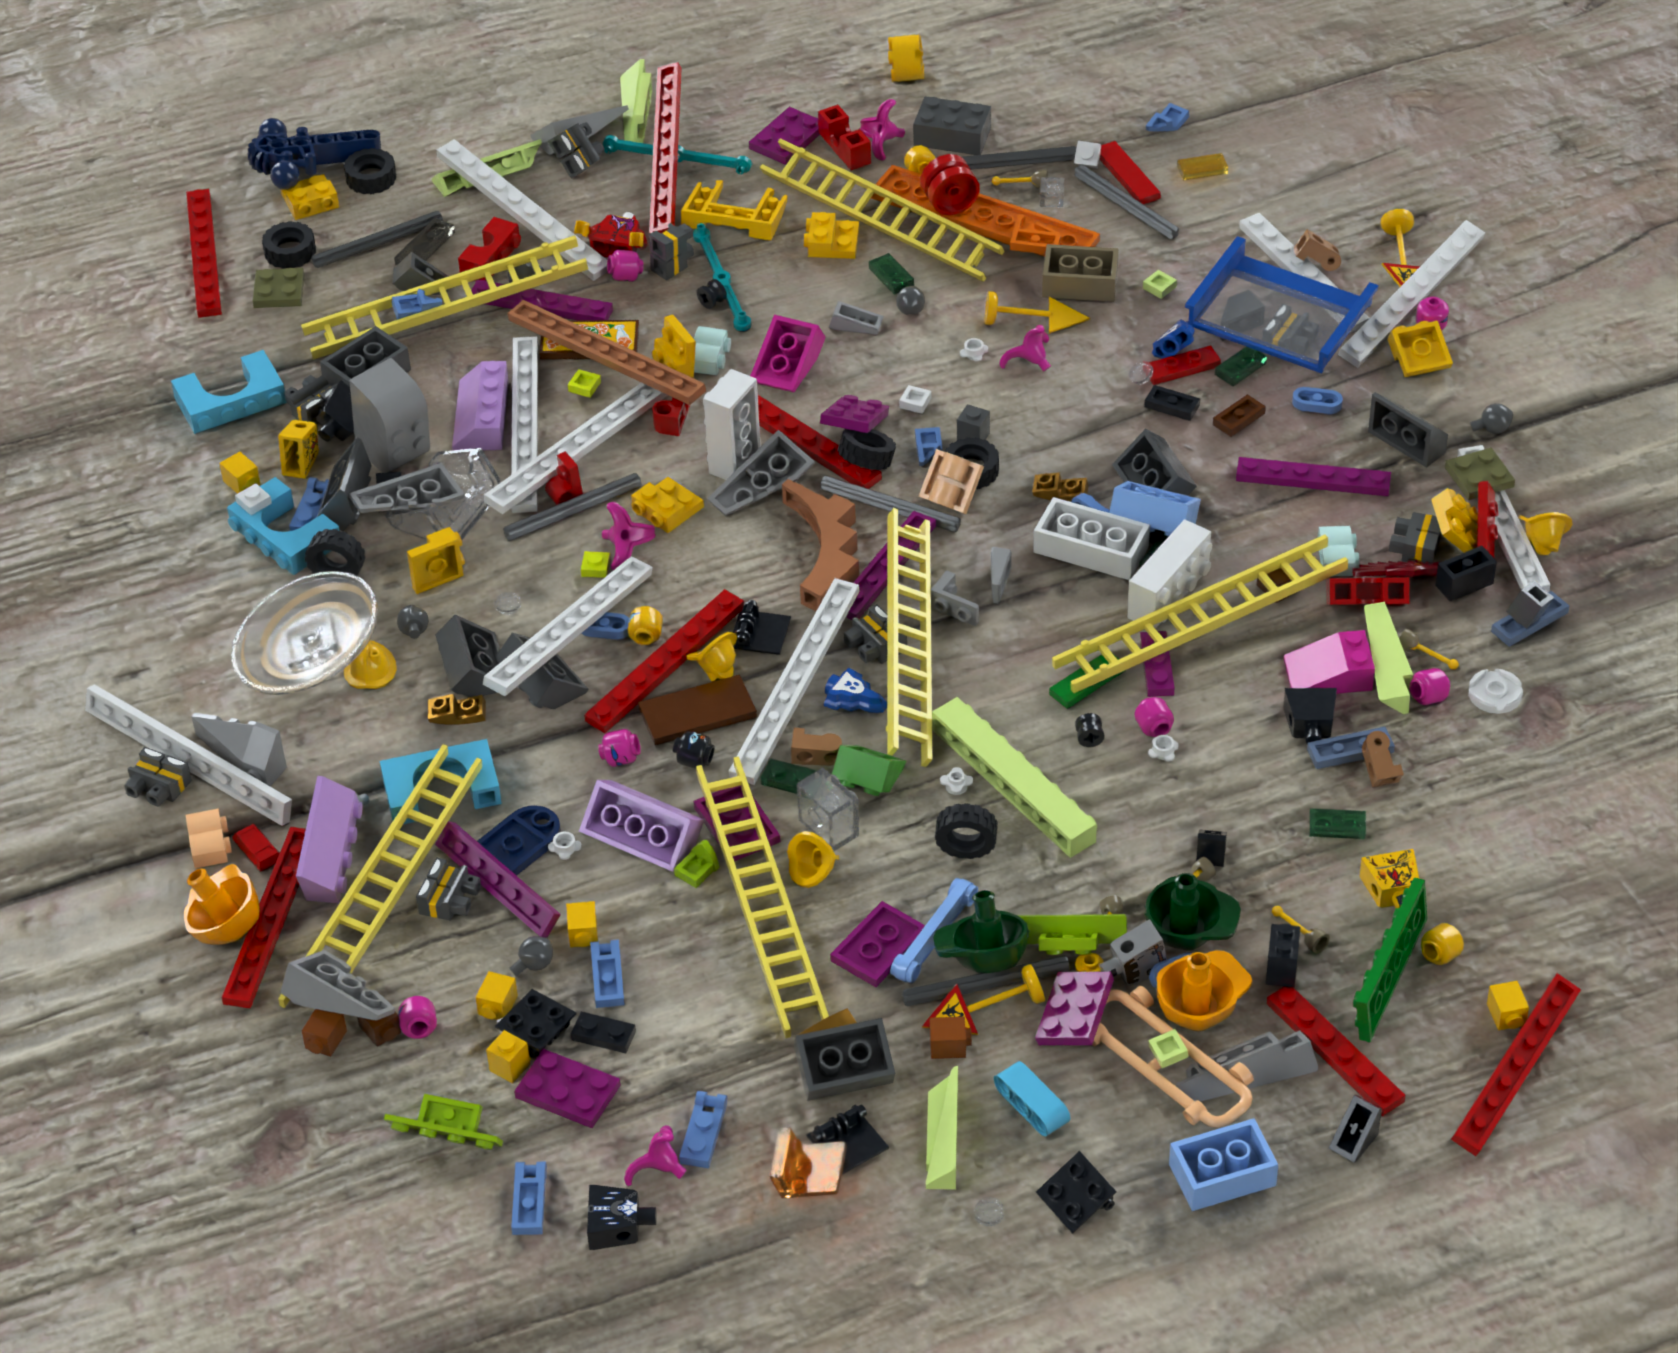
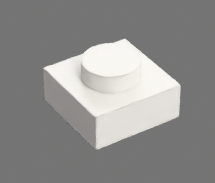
M1078 141L1074 165L1079 166L1082 164L1086 167L1098 169L1101 144Z
M908 385L899 400V408L923 414L931 400V391Z
M256 483L235 495L236 503L250 515L272 504L271 496Z

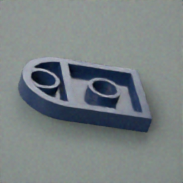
M537 805L525 806L514 811L477 840V842L517 876L549 850L548 844L553 842V838L557 833L561 832L559 818L552 810ZM542 819L549 821L548 823L542 825L536 823L537 821Z

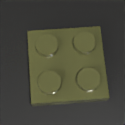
M304 269L256 270L253 292L254 308L302 306Z
M1492 447L1452 458L1445 462V469L1468 500L1478 498V484L1482 481H1489L1495 493L1515 486L1514 477Z

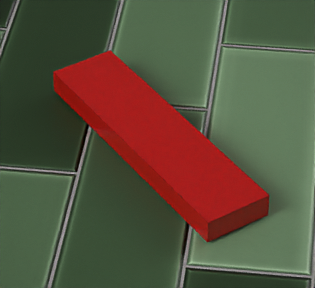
M1116 141L1101 145L1099 160L1134 199L1142 204L1161 199V192Z

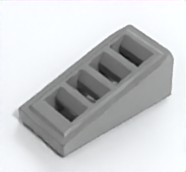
M838 301L829 328L877 335L884 316Z
M991 548L993 603L998 604L1000 602L1012 569L1011 549Z

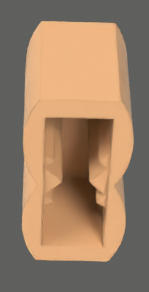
M219 808L187 814L186 822L194 867L200 868L228 862L227 854L232 853L229 836L224 837V833L229 832L226 816L220 817Z

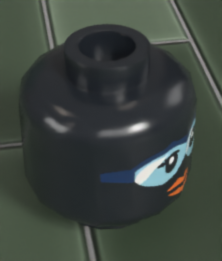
M693 731L685 732L681 738L677 737L673 745V752L676 753L677 762L696 769V766L702 765V768L705 765L709 766L715 751V745H712L711 739L708 736Z

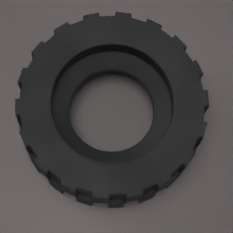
M371 148L356 151L348 156V159L344 162L346 183L356 193H381L384 190H388L391 185L393 186L397 178L393 156L382 149ZM366 169H380L379 172L373 174L360 173Z
M288 221L273 225L270 229L266 230L262 237L265 259L276 268L301 267L309 263L311 257L316 253L314 233L308 225L301 222ZM286 242L300 243L299 245L292 248L278 247L279 245Z
M845 429L838 446L839 455L844 460L869 470H885L887 467H890L896 449V443L893 442L892 438L873 429L868 433Z
M966 437L965 439H958L954 443L952 442L945 449V452L961 458L977 459L984 462V465H982L984 469L976 489L989 486L990 483L996 480V476L998 477L999 452L987 440Z
M324 529L313 536L305 552V562H307V567L312 571V574L319 577L320 580L330 584H349L359 575L366 556H364L365 550L362 548V544L352 535L350 536L344 531H338V529ZM331 550L337 552L347 560V563H336L328 559L323 551Z
M964 803L948 806L937 816L936 844L941 848L940 850L952 857L981 858L991 853V850L995 848L998 829L997 819L995 820L994 814L990 813L988 809L982 808L979 805ZM970 828L980 833L964 835L955 832L954 829Z

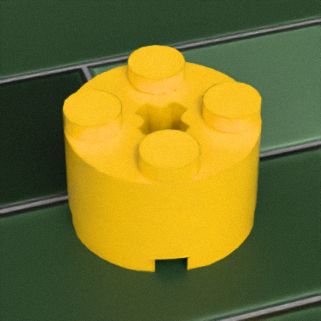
M920 34L888 37L890 50L888 51L889 64H892V82L924 79L923 47Z

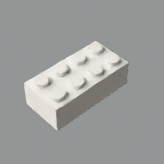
M730 369L724 377H721L717 385L710 392H707L703 398L709 474L727 480L761 447L757 379Z
M1053 497L1034 529V553L1130 580L1149 547L1150 525Z
M1185 519L1129 580L1127 618L1134 621L1183 599L1189 591L1194 590L1197 581L1202 576H1206L1211 568V562L1209 561L1212 550L1211 531ZM1160 623L1153 625L1154 628L1156 629L1160 625Z

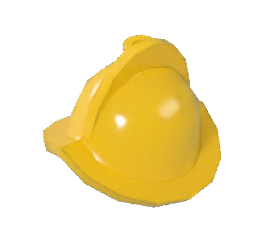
M1558 512L1539 514L1531 518L1522 515L1518 517L1525 521L1526 535L1539 555H1549L1551 552H1558L1563 534L1568 532L1573 525L1571 517Z
M726 632L718 636L703 651L687 655V660H696L711 682L717 678L725 679L732 677L736 656L734 650L737 640L736 634Z
M366 639L364 644L359 645L347 660L344 667V678L350 686L356 689H378L385 687L396 674V660L385 646Z
M803 831L798 833L788 844L789 874L791 879L800 887L810 888L818 885L832 871L835 860L840 859L839 855H835L832 847L822 837L813 832Z

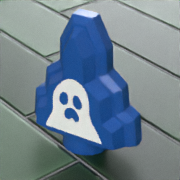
M1180 319L1171 329L1153 343V356L1161 359L1170 357L1190 345L1194 341L1193 335L1195 330L1192 325H1188L1189 321L1185 322Z
M848 668L841 676L833 674L826 683L825 694L827 697L824 701V707L833 710L842 708L848 711L862 709L869 713H883L887 709V701L881 694L871 690L870 683L863 680L862 674Z

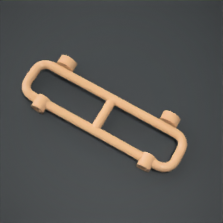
M1138 986L1130 995L1122 990H1110L1106 1004L1110 1001L1121 1002L1161 1035L1174 1030L1148 1010L1154 1004V999L1143 986ZM1099 1023L1092 1046L1096 1047L1102 1042L1185 1108L1183 1115L1191 1125L1201 1121L1209 1127H1226L1236 1121L1250 1108L1253 1098L1247 1086L1254 1081V1078L1244 1064L1238 1062L1228 1072L1179 1034L1188 1050V1055L1236 1092L1241 1098L1225 1114L1214 1116L1207 1111L1206 1107L1199 1100L1194 1101L1157 1072L1161 1069V1066L1156 1058L1147 1064L1113 1037L1102 1023Z

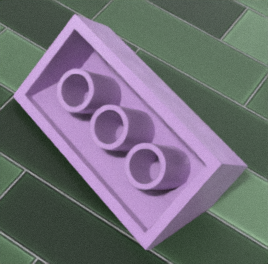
M482 361L460 379L452 443L453 451L502 450L509 386L506 361Z
M317 776L296 878L306 901L339 903L341 893L344 894L346 892L347 878L345 873L346 868H350L352 864L350 849L351 844H355L357 840V827L355 825L356 820L360 819L362 815V802H359L355 791L323 776Z
M597 780L579 832L674 872V868L696 845L704 819L615 781Z

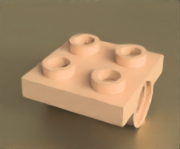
M936 449L918 497L967 514L984 466Z

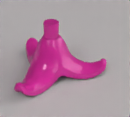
M888 99L880 105L876 117L863 118L860 121L861 126L859 129L866 136L872 138V152L878 160L882 161L886 159L883 152V143L894 137L903 138L905 135V130L897 128L888 117L891 108L896 105V101L893 99Z
M1037 325L1036 328L1029 330L1024 337L1022 345L1006 351L1000 359V367L1004 369L1010 359L1020 357L1031 363L1038 364L1043 372L1049 369L1051 365L1046 359V352L1043 346V342L1048 343L1049 336L1044 332V326Z
M609 502L607 509L612 515L614 526L609 530H603L602 538L610 540L615 545V557L610 566L612 570H615L631 557L634 546L653 540L656 534L655 526L632 522L629 514L621 505L616 502Z
M669 1125L661 1127L660 1132L653 1136L649 1144V1152L636 1159L627 1168L624 1181L628 1187L632 1185L634 1175L642 1169L653 1168L663 1172H671L678 1179L687 1171L678 1163L677 1155L670 1145L674 1135Z

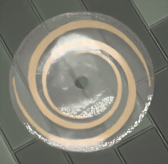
M339 571L320 572L304 576L277 589L250 612L235 636L231 658L237 676L250 689L269 695L301 692L334 677L359 656L375 631L379 617V606L374 592L360 577Z

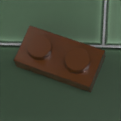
M1247 394L1213 417V426L1232 437L1263 416L1266 406Z

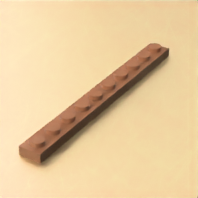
M525 300L521 301L507 313L509 321L688 405H691L706 392L704 383Z

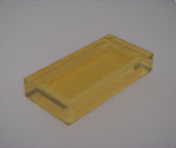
M1222 153L1177 160V168L1183 181L1228 174L1229 167Z

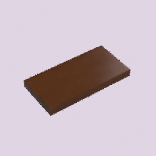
M740 674L638 702L640 713L654 745L676 740L677 737L681 738L687 731L702 733L757 717V710Z

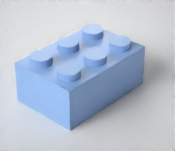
M1127 481L1114 487L1109 513L1149 524L1150 532H1155V529L1165 531L1164 535L1170 536L1184 519L1196 524L1201 499Z
M1255 1118L1170 1143L1169 1166L1192 1211L1275 1187L1277 1184L1278 1163Z

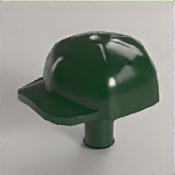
M1181 873L1157 885L1148 895L1146 905L1144 906L1146 908L1144 914L1146 921L1151 920L1162 937L1164 945L1187 951L1195 950L1209 940H1228L1233 937L1241 914L1239 902L1233 896L1218 891L1212 884L1197 880L1190 873Z
M982 890L972 896L975 913L972 916L960 919L957 923L941 927L935 932L933 940L939 957H955L964 967L977 973L985 974L1007 970L1016 966L1027 948L1030 930H1028L1027 923L1018 915L997 910L994 900L995 894L988 890Z

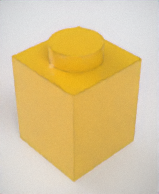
M240 451L219 463L223 482L237 494L255 483L258 486L261 485L258 467Z
M595 901L566 903L570 948L591 946L590 942H598Z
M488 971L475 997L478 1015L491 1020L503 1018L512 1009L518 997L516 979Z
M1518 981L1489 986L1487 1006L1498 1031L1516 1029L1523 1026L1528 1017L1529 1006Z
M505 1030L486 1049L489 1071L512 1084L530 1065L527 1042Z

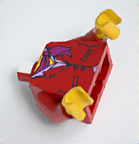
M630 212L624 213L622 217L607 215L602 222L592 227L589 226L590 223L577 220L573 233L582 234V236L589 238L590 247L606 258L616 250L637 252V249L644 250L648 244L644 231L640 229L639 221Z

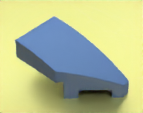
M1169 103L1161 114L1157 112L1147 123L1146 130H1178L1190 117L1189 111Z
M418 289L417 294L392 297V307L398 320L441 306L442 299L438 297L436 299L424 295L425 291Z
M940 427L915 429L919 466H924L933 459L936 449L942 451Z

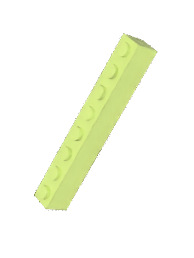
M956 697L932 711V730L1065 854L1071 858L1096 843L1097 824L1093 817L1086 815L1073 799H1069L1064 795L1055 783H1051L1038 767L1030 764L1020 751H1016L1008 743L1004 736L995 732L986 720H982L970 705L965 704Z

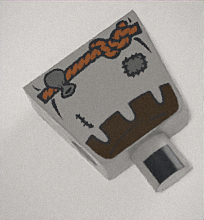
M1151 920L1145 921L1112 941L1110 947L1113 958L1099 964L1101 972L1111 971L1113 977L1120 974L1126 985H1133L1149 979L1152 967L1159 962L1167 960L1163 939Z

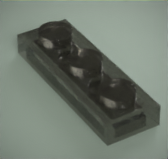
M434 218L394 257L395 265H398L411 252L426 261L455 233L454 225Z

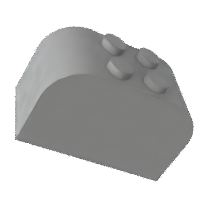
M392 358L349 380L355 439L358 437L362 440L369 460L382 473L392 472L430 450L428 408L424 395L417 383Z

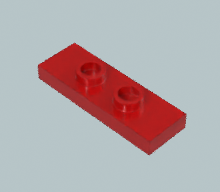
M1210 345L1145 363L1143 370L1152 384L1157 385L1221 367V359Z
M1482 481L1478 484L1477 547L1483 546L1494 558L1495 540L1498 539L1495 517L1498 516L1499 509L1495 501V491L1489 481Z

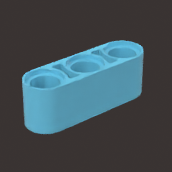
M1021 1061L1014 1063L994 1076V1084L999 1093L1042 1136H1048L1070 1121V1113L1065 1104Z

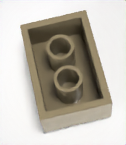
M1047 244L1043 269L1042 297L1114 302L1119 248Z

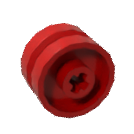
M955 154L942 155L930 161L920 176L921 188L934 209L942 215L952 216L964 212L973 205L980 193V184L964 158Z

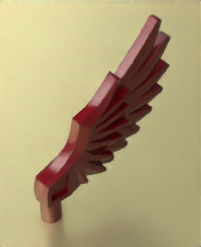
M1417 559L1415 562L1408 560V562L1388 561V563L1380 561L1378 563L1368 562V565L1359 564V568H1352L1353 577L1436 576L1438 563L1440 562L1430 563L1426 561V563H1423Z

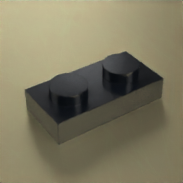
M1154 385L1145 399L1144 407L1191 421L1200 406V398Z
M581 1011L571 1032L572 1041L626 1054L636 1033L635 1024Z

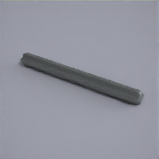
M1070 146L962 156V158H964L970 170L1074 160L1077 147Z
M1080 164L1075 168V177L1169 239H1174L1179 235V228L1086 166Z
M440 211L431 212L313 255L311 257L315 268H320L443 222Z
M633 473L505 526L503 528L504 535L507 540L511 541L639 488L642 485L641 478L637 473Z
M824 476L820 482V488L824 491L890 512L893 508L898 509V514L909 517L913 511L936 519V526L946 530L957 532L961 525L959 517L830 476Z
M1059 956L1017 965L999 972L980 973L905 989L902 991V998L905 1006H913L945 999L956 984H958L961 994L964 995L1024 982L1021 971L1028 964L1033 966L1038 978L1057 975L1058 972H1068L1070 965L1067 956Z

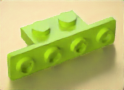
M1125 914L1018 915L1027 923L1028 930H1030L1028 944H1039V951H1046V954L1049 955L1062 954L1063 950H1075V954L1080 955L1091 954L1092 950H1097L1098 944H1111L1112 941L1127 933V916Z
M424 1094L418 1120L385 1114L384 1120L391 1124V1129L399 1132L408 1133L410 1128L419 1130V1135L434 1139H436L437 1134L448 1136L447 1141L457 1144H464L465 1140L476 1142V1147L492 1150L493 1146L502 1147L503 1140L499 1137L477 1132L483 1107L474 1103Z

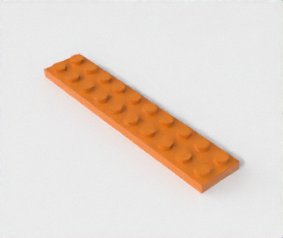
M891 165L875 184L978 235L1010 245L1018 214L1025 215L1026 221L1034 225L1036 222H1039L1049 229L1060 232V245L1096 247L1100 241V233L980 193L973 205L964 212L952 216L942 215L934 209L921 188V174L895 165ZM875 193L871 197V199L880 202L885 199ZM894 202L890 204L901 209L903 208L902 206Z

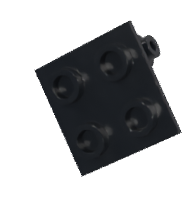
M749 600L738 614L733 633L737 636L734 649L780 655L791 616L759 612L757 602Z
M531 989L495 1025V1028L502 1032L505 1030L527 1042L529 1056L534 1058L539 1056L547 1044L551 1045L554 1042L553 1039H557L559 1033L564 1028L570 1026V1021L577 1013Z
M862 1104L859 1106L853 1105L852 1109L844 1114H837V1118L831 1117L827 1123L815 1126L814 1131L806 1134L807 1138L838 1176L845 1174L889 1149L886 1142L864 1117L867 1115V1111Z
M1080 1151L1036 1191L1039 1197L1072 1234L1098 1209L1108 1211L1115 1205L1113 1195L1117 1192Z

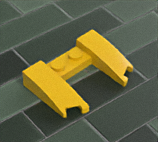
M717 180L714 189L709 187L702 188V183L698 182L681 210V225L685 223L692 229H697V225L700 223L705 224V227L707 223H712L716 226L726 225L737 229H749V237L771 241L781 221L788 196H782L779 201L777 198L772 197L774 189L767 188L756 209L717 204L723 188V181Z

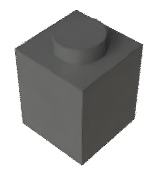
M967 404L957 419V440L965 439L966 437L986 440L990 434V411Z
M1533 581L1519 592L1506 612L1517 623L1527 629L1540 619L1554 597Z

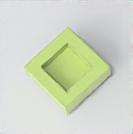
M1157 270L1143 281V289L1160 299L1177 287V280L1160 270Z
M1176 1029L1148 1040L1149 1047L1161 1068L1189 1057L1188 1050Z

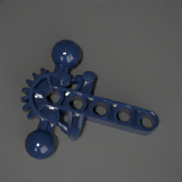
M269 118L260 124L257 138L252 139V142L248 144L247 155L252 169L265 175L270 174L271 181L276 187L288 190L294 188L299 181L300 172L297 167L305 169L307 175H314L317 173L316 165L343 163L348 159V156L362 149H381L380 132L377 130L310 135L306 127H298L295 136L287 137L285 124L277 118Z

